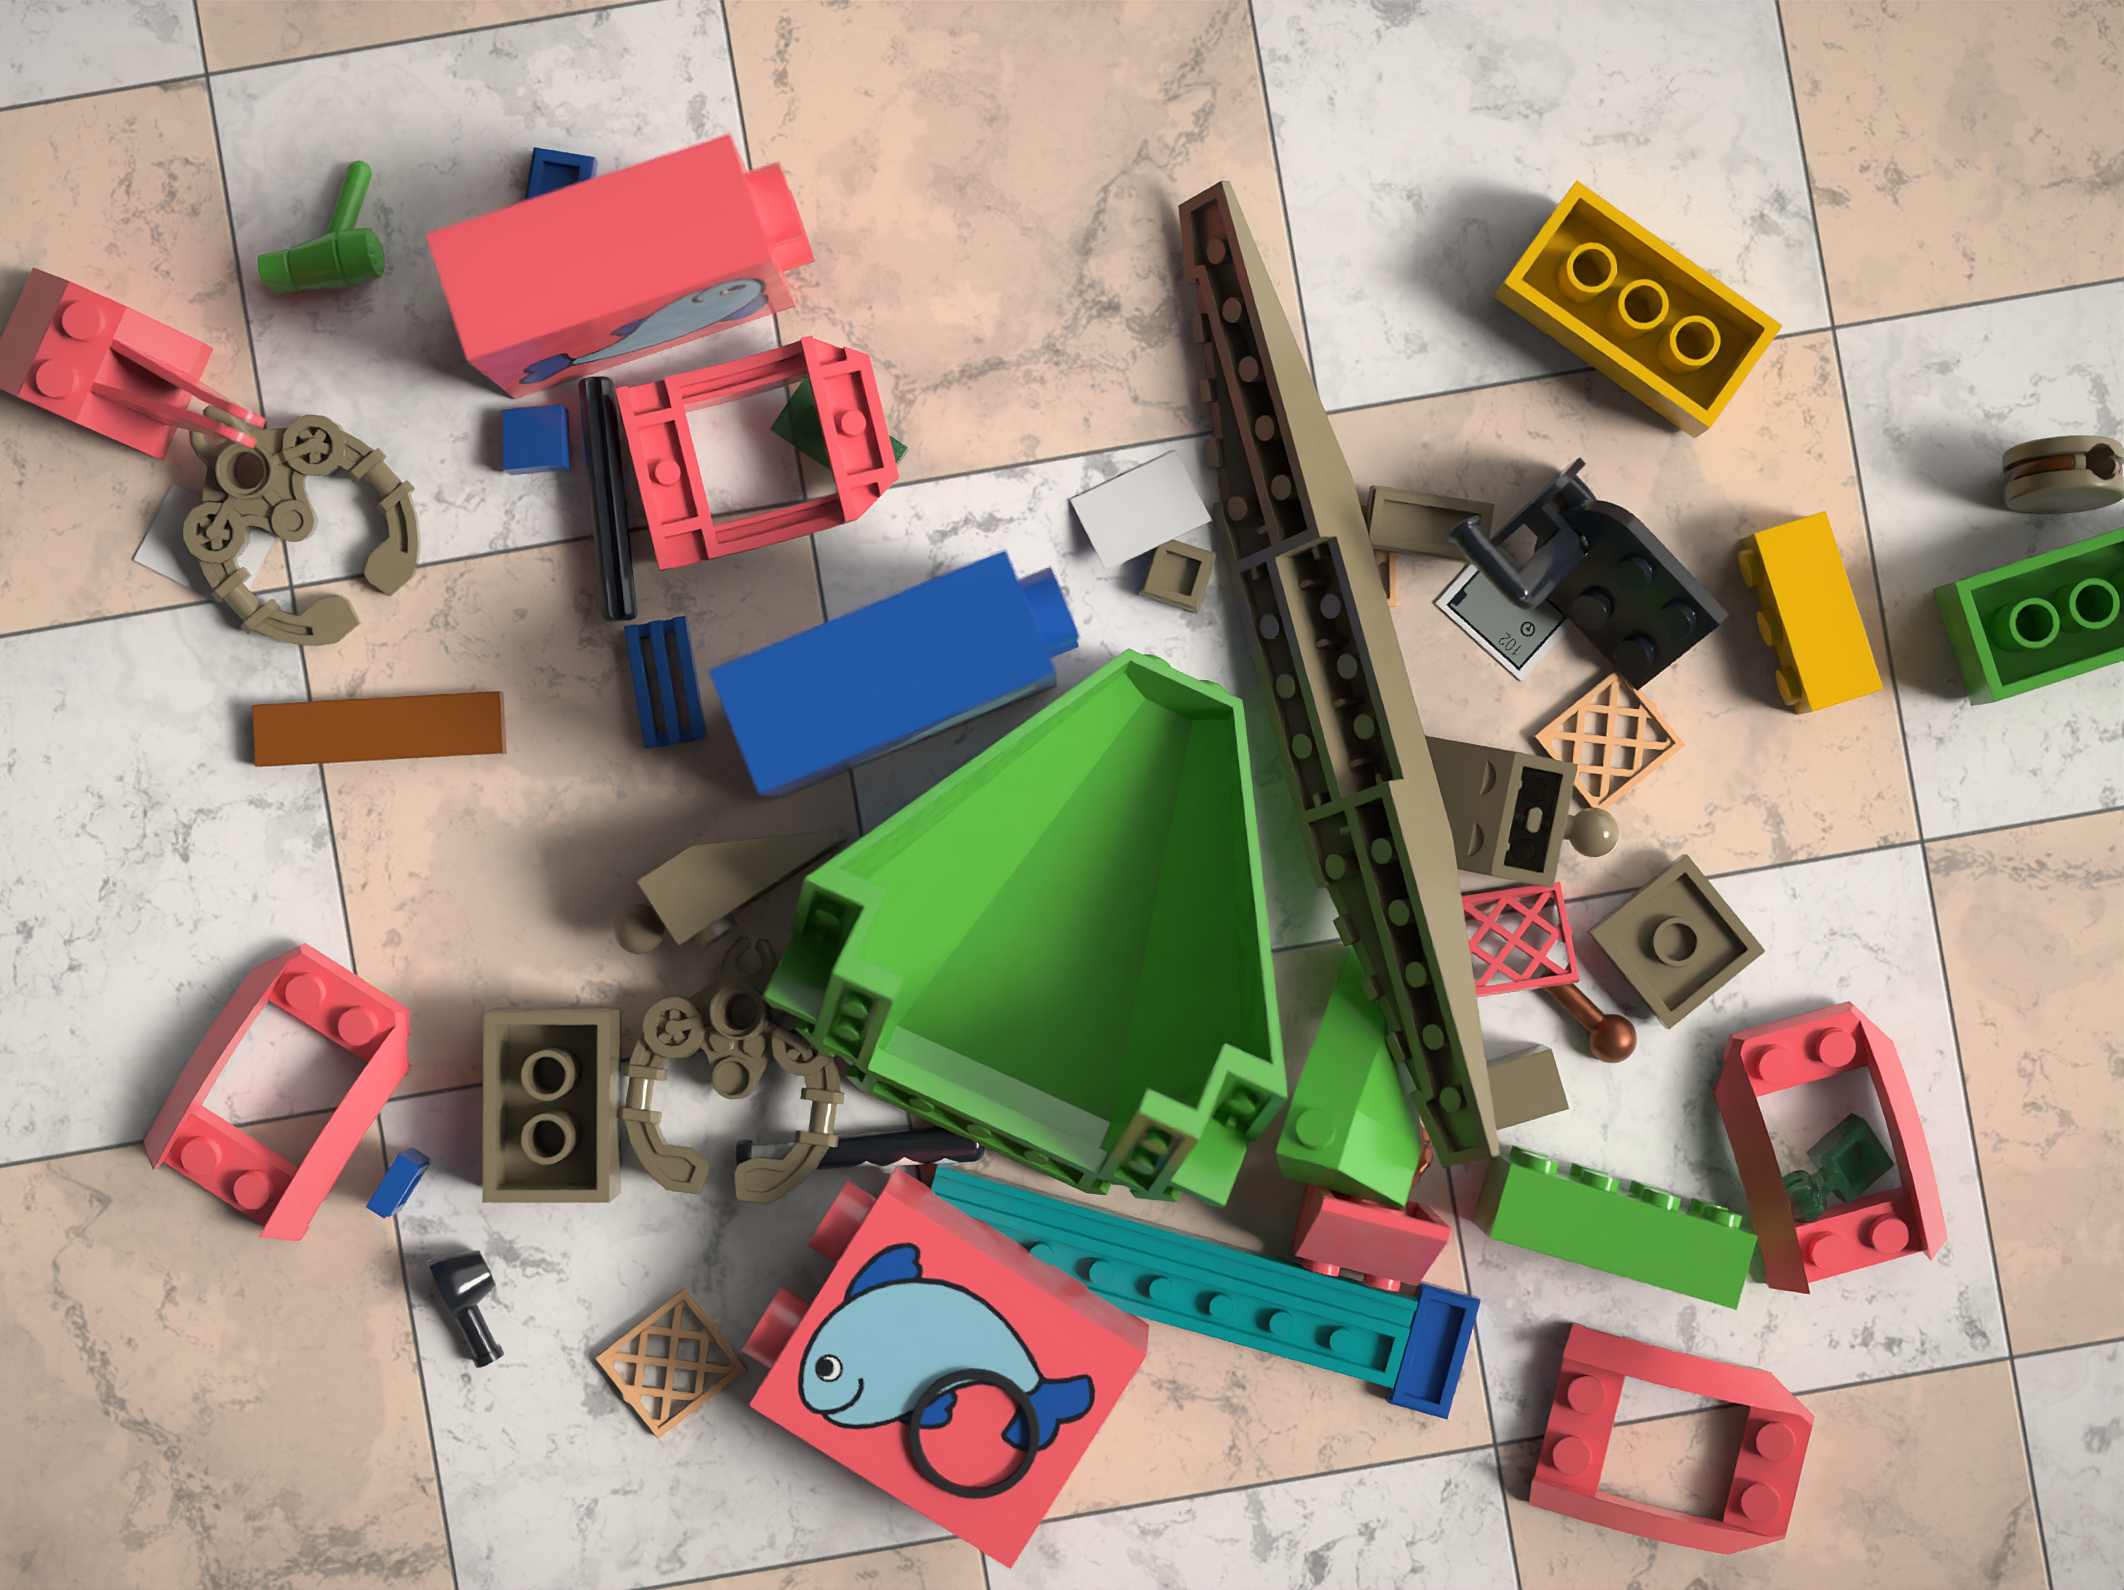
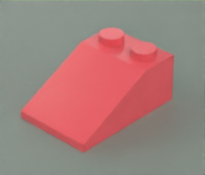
M1306 1183L1291 1249L1295 1256L1304 1258L1302 1267L1310 1271L1338 1276L1340 1267L1363 1272L1362 1282L1390 1291H1399L1401 1282L1418 1286L1449 1242L1451 1228L1426 1204L1407 1200L1405 1210Z

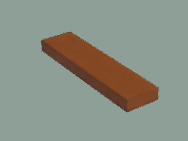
M501 691L252 705L255 767L507 754L504 692Z

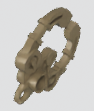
M208 405L203 410V416L257 439L254 448L231 440H225L224 443L216 446L209 444L205 440L204 434L189 431L190 444L197 456L207 466L201 505L193 508L183 522V540L189 552L197 557L203 574L213 589L211 595L218 602L225 600L244 621L241 628L247 634L258 631L273 639L302 646L339 643L362 623L351 602L344 596L336 595L318 599L301 615L281 610V607L274 599H270L262 605L244 585L252 575L245 567H239L236 558L243 554L250 543V526L261 527L289 542L307 540L316 531L318 519L306 491V476L325 477L342 467L350 471L347 476L354 484H357L365 477L384 499L376 508L383 516H386L389 538L370 553L364 574L369 583L388 596H393L415 576L419 562L421 547L419 521L410 495L415 490L414 486L408 480L402 483L384 463L387 456L379 448L372 449L362 440L345 432L341 425L327 416L304 415L292 421L288 428L251 430L242 419L212 405ZM249 453L257 455L264 465L262 481L251 489L242 486L235 474L237 462L242 456Z
M740 936L726 951L718 981L688 999L684 997L663 998L648 1009L642 1023L643 1033L634 1048L629 1064L624 1066L623 1076H629L626 1105L625 1107H619L617 1118L625 1120L630 1142L641 1164L657 1183L667 1191L700 1194L710 1170L709 1161L693 1147L667 1144L659 1126L662 1112L650 1110L654 1080H667L668 1070L664 1069L669 1059L691 1057L700 1049H703L709 1060L712 1083L717 1093L727 1099H743L754 1092L766 1066L775 1058L783 1070L797 1076H804L806 1088L802 1087L800 1099L812 1100L808 1131L796 1130L794 1141L796 1144L783 1160L755 1157L738 1164L734 1172L736 1200L768 1204L786 1196L799 1187L818 1167L829 1147L838 1146L839 1135H833L837 1104H843L845 1093L840 1090V1075L836 1056L824 1057L795 1029L800 1017L780 1008H773L762 997L777 968V957L769 941L759 939L755 943V949L763 962L762 968L756 974L747 975L741 972L738 962L739 958L750 948L751 942L748 937ZM748 995L757 1006V1017L750 1027L740 1030L733 1024L730 1010L737 998Z

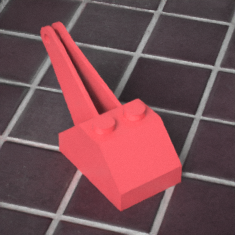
M33 267L0 340V389L160 460H164L178 428L239 442L254 448L257 439L203 415L186 410L192 396L258 427L263 428L266 421L265 418L242 408L200 381L213 351V348L123 304L71 281Z

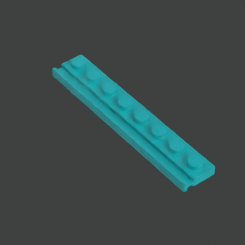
M949 1164L937 1165L931 1187L935 1195L970 1217L982 1220L1029 1249L1030 1254L1049 1266L1053 1264L1088 1286V1290L1125 1313L1390 1388L1394 1387L1410 1333L1412 1317L1418 1305V1300L1415 1296L1381 1289L1341 1275L1330 1276L1303 1268L1302 1264Z

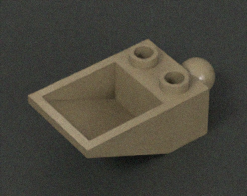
M1425 736L1453 836L1457 869L1553 888L1563 839L1570 840L1573 848L1578 853L1587 857L1603 856L1615 847L1619 837V828L1615 818L1609 812L1601 808L1591 807L1581 810L1575 816L1568 815L1578 764ZM1531 778L1542 780L1546 786V794L1539 802H1532L1524 795V784ZM1521 838L1529 840L1534 847L1532 858L1524 863L1516 861L1511 854L1513 843Z
M824 830L689 846L636 881L652 906L634 904L622 910L614 924L615 938L624 950L633 954H645L654 950L661 943L666 927L678 946L693 941L697 943L699 948L705 945L708 946L739 926L733 915L847 842L848 839L842 830Z

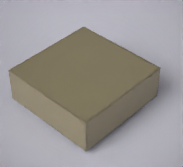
M1173 539L1155 547L1139 596L1198 614L1217 553Z

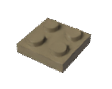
M1687 854L1680 855L1587 931V934L1661 1025L1669 1030L1766 951Z

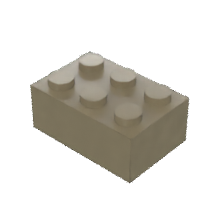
M495 1008L483 1012V1203H610L621 1194V1119L617 1118L618 1109L621 1107V1008Z

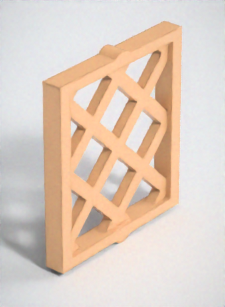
M1617 669L1533 736L1551 759L1563 761L1552 748V739L1574 741L1572 763L1578 764L1574 788L1590 808L1596 807L1604 810L1685 746L1683 741L1657 711V705L1653 701H1649L1640 689L1637 691ZM1610 685L1608 706L1587 704ZM1619 685H1626L1639 701L1638 709L1617 707ZM1577 712L1575 733L1554 731ZM1586 712L1607 714L1605 736L1583 734ZM1616 715L1637 717L1635 739L1614 737ZM1646 718L1654 719L1666 734L1665 743L1644 740ZM1583 742L1604 744L1602 766L1580 764ZM1613 745L1634 747L1632 770L1611 768ZM1643 748L1664 750L1641 769ZM1579 772L1601 774L1599 797L1591 796L1579 781ZM1610 775L1630 777L1629 780L1608 796Z
M686 1288L677 1293L595 1358L623 1393L624 1401L633 1406L658 1439L747 1370V1366L720 1333V1327L709 1319ZM674 1307L672 1328L651 1325ZM683 1307L691 1308L703 1324L702 1331L680 1329ZM640 1334L638 1354L616 1352ZM649 1334L671 1336L668 1358L646 1355ZM679 1338L701 1340L698 1362L676 1359ZM709 1341L718 1343L730 1359L729 1366L707 1363ZM614 1361L636 1363L634 1385L627 1384L614 1368ZM645 1364L667 1367L664 1388L642 1386ZM675 1368L697 1371L695 1392L673 1390ZM705 1372L727 1374L703 1393ZM641 1395L663 1397L660 1419L653 1418L640 1402ZM671 1398L692 1401L669 1419Z

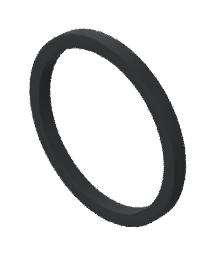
M986 1369L958 1370L935 1381L919 1399L910 1424L912 1453L923 1474L943 1491L968 1499L993 1497L1006 1492L1019 1483L1033 1465L1040 1441L1039 1420L1030 1398L1011 1379ZM981 1380L1004 1388L1017 1399L1028 1419L1030 1444L1023 1462L1009 1477L993 1485L968 1487L949 1481L932 1467L922 1449L920 1423L925 1408L938 1392L961 1381Z

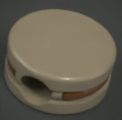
M2091 435L2057 436L2024 442L2011 447L2003 454V472L2006 474L2004 501L2006 506L2012 510L2031 514L2077 513L2104 508L2124 498V476H2122L2124 447L2117 440Z

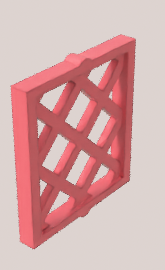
M1560 881L1554 882L1553 888L1533 885L1462 896L1464 912L1482 923L1472 939H1468L1470 954L1473 953L1490 965L1479 982L1474 980L1477 998L1579 982L1580 979L1571 939L1573 929L1568 924ZM1541 895L1531 910L1515 900L1516 898ZM1548 899L1556 903L1560 922L1557 927H1554L1537 915ZM1499 901L1488 916L1472 906ZM1506 905L1525 917L1513 934L1495 922ZM1531 922L1550 934V937L1539 952L1520 939ZM1488 929L1508 941L1496 958L1477 946ZM1557 940L1563 943L1568 962L1565 969L1545 957ZM1514 946L1533 959L1522 975H1519L1503 964V961ZM1539 964L1556 975L1529 979ZM1496 971H1499L1513 981L1486 986Z

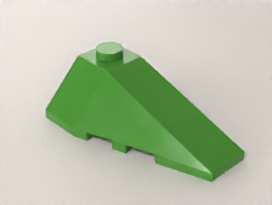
M1351 945L1295 1089L1276 1150V1156L1282 1177L1405 1210L1422 1151L1420 1116L1410 1095L1411 1092L1416 1090V1087L1405 1062L1396 1064L1385 1039L1387 1035L1391 1034V1031L1377 1000L1369 1002L1360 981L1366 978V975Z

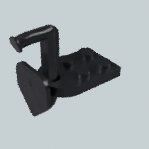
M1580 457L1558 473L1504 524L1491 539L1480 528L1482 521L1478 516L1468 518L1451 529L1447 535L1448 541L1451 543L1455 542L1470 562L1509 603L1523 610H1532L1548 596L1637 691L1719 627L1729 615L1634 514L1614 503L1596 499L1589 487L1576 475L1586 465ZM1556 494L1567 504L1558 513H1556L1559 510L1558 506L1551 500ZM1525 524L1537 536L1534 555L1518 570L1497 547L1520 526Z

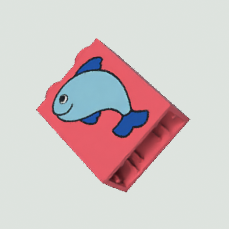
M730 133L426 234L467 361L515 400L793 308L795 304L784 272L815 262L791 189L788 187L780 162L777 161L747 171Z
M898 1167L895 1168L877 1198L847 1180L807 1244L813 1250L836 1263L811 1303L781 1286L741 1350L769 1368L749 1406L1011 1570L1146 1358L1149 1324L1107 1302L1088 1290V1286L1053 1264L1049 1266L1030 1254L1029 1249L982 1220L970 1217L935 1195V1192L930 1187ZM963 1369L990 1370L1014 1381L1030 1398L1039 1420V1447L1030 1470L1014 1487L1002 1494L989 1498H962L938 1488L923 1474L915 1461L911 1449L910 1424L919 1399L935 1381L949 1373ZM966 1380L944 1388L928 1403L921 1418L920 1440L929 1463L943 1477L962 1486L985 1487L1006 1479L1021 1465L1030 1444V1427L1022 1406L1007 1390L987 1381Z

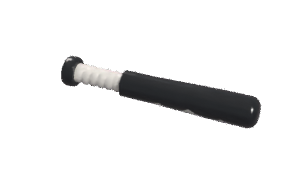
M940 1126L839 1136L838 1146L829 1147L816 1170L976 1162L984 1156L985 1147ZM739 1140L736 1143V1165L738 1166V1164L755 1157L783 1160L792 1150L795 1143L756 1146L752 1140Z

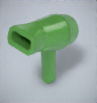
M354 161L348 166L325 235L291 247L290 250L284 249L258 255L257 262L260 279L274 296L298 292L299 290L312 291L349 288L382 277L385 267V255L380 240L371 228L354 229L372 177L371 168L366 162Z

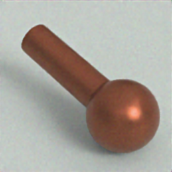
M1547 969L1540 978L1556 975ZM1574 983L1543 988L1588 1032V1047L1596 1058L1606 1063H1619L1632 1055L1637 1044V1033L1633 1024L1627 1018L1618 1014L1605 1015Z

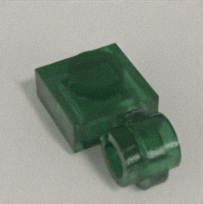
M1851 1112L1806 1152L1817 1168L1813 1175H1810L1805 1170H1796L1782 1177L1793 1219L1799 1223H1807L1818 1218L1827 1207V1200L1825 1198L1831 1191L1836 1198L1850 1204L1895 1165L1864 1118Z

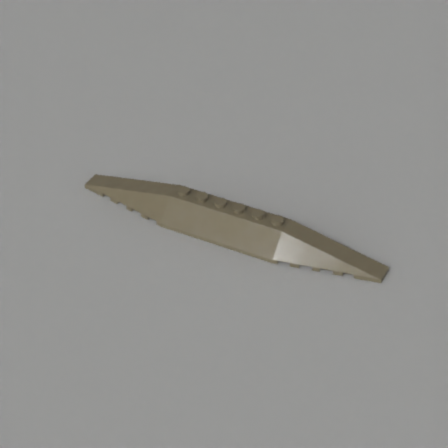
M1220 181L1178 205L1187 284L1196 285L1199 310L1198 314L1191 315L1194 343L1203 344L1207 378L1199 381L1201 403L1210 404L1214 439L1206 440L1209 469L1217 468L1221 502L1213 503L1214 517L1311 873L1318 889L1327 888L1339 914V917L1333 920L1336 930L1344 946H1353L1366 975V978L1360 981L1369 1002L1377 1000L1389 1026L1391 1034L1387 1035L1385 1039L1396 1064L1401 1062L1406 1064L1416 1087V1090L1410 1093L1411 1098L1442 1167L1447 1168L1500 1155L1453 836L1352 474L1230 181Z

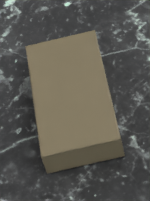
M1372 485L1369 488L1365 524L1373 550L1473 565L1455 542L1451 543L1448 541L1447 535L1451 529L1462 521L1478 516L1482 521L1480 528L1490 538L1495 504Z

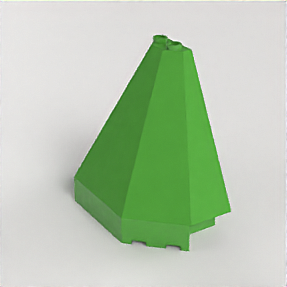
M1128 648L804 878L790 928L793 935L762 996L773 1008H780L800 1017L795 1029L824 1057H835V1055L842 1057L850 1065L846 1078L859 1090L957 1135L971 1139L981 1146L1088 1194L1107 1195L1111 1185H1122L1131 1188L1129 1192L1138 1199L1178 1202L1181 1192H1184L1204 1201L1208 1206L1225 1207L1250 1141L1258 1139L1288 1099L1243 700L1229 694L1221 685L1213 681L1198 680L1171 668L1169 663L1158 656L1141 654Z

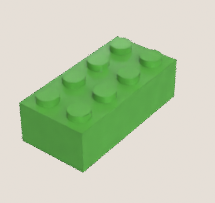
M2124 527L1933 588L1971 706L1998 702L2124 661Z
M1512 1145L1510 1155L1500 1153V1155L1490 1158L1472 1220L1489 1238L1737 1310L1758 1235L1740 1226L1741 1215L1728 1211L1727 1207L1694 1197L1691 1198L1689 1208L1681 1206V1198L1669 1194L1668 1190L1636 1180L1631 1181L1629 1190L1619 1188L1620 1180L1608 1176L1609 1173L1572 1162L1569 1173L1557 1169L1559 1162L1549 1159L1548 1155L1516 1145Z

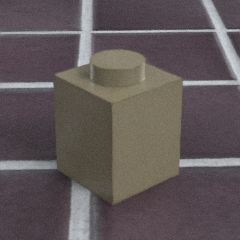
M1541 1044L1486 1061L1496 1130L1570 1109L1552 1048Z

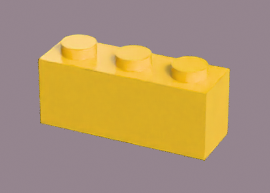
M1826 511L1778 525L1740 539L1744 551L1738 552L1739 568L1747 586L1756 587L1763 609L1757 612L1758 627L1766 645L1769 647L1775 646L1782 668L1776 671V681L1785 704L1788 706L1793 704L1796 714L1800 715L1884 690Z

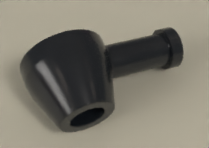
M480 1250L451 1253L428 1262L438 1288L474 1355L472 1361L475 1367L480 1368L498 1360L504 1355V1351L500 1344H496L477 1305L496 1286Z

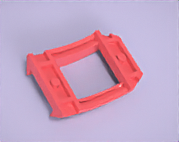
M813 335L802 337L800 341L738 360L664 377V380L627 387L626 385L615 388L622 427H624L659 572L763 548L857 521L899 478L869 355L845 346L840 348L814 339ZM808 379L836 493L780 510L713 526L686 413L747 398Z
M307 943L295 947L260 966H256L241 983L197 1047L143 1140L152 1169L154 1170L164 1162L265 1227L259 1238L300 1241L307 1233L308 1225L319 1206L329 1195L366 1132L401 1080L409 1073L413 1066L408 1062L407 1037L411 1035L410 1009ZM269 1000L368 1063L320 1133L300 1167L202 1106L235 1049Z
M1850 1001L1730 1034L1722 1056L1725 1064L1717 1086L1712 1087L1711 1091L1713 1099L1718 1105L1731 1144L1754 1234L1758 1235L1757 1242L1760 1245L1765 1267L1763 1274L1766 1285L1770 1289L1810 1294L1808 1283L1923 1251L1932 1260L1948 1237L1926 1139L1893 1041ZM1867 1066L1886 1121L1902 1186L1793 1217L1776 1155L1756 1097Z
M1573 1323L1562 1357L1564 1359L1536 1473L1532 1479L1529 1505L1636 1536L1726 1555L1785 1539L1814 1422V1415L1796 1396L1794 1397L1770 1371L1707 1359L1628 1337L1615 1336L1587 1328L1585 1325ZM1626 1376L1694 1394L1751 1406L1723 1521L1673 1511L1598 1491Z

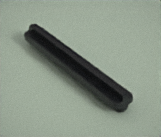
M606 376L587 377L579 381L578 389L601 611L605 621L625 622L635 619L638 613L614 383Z

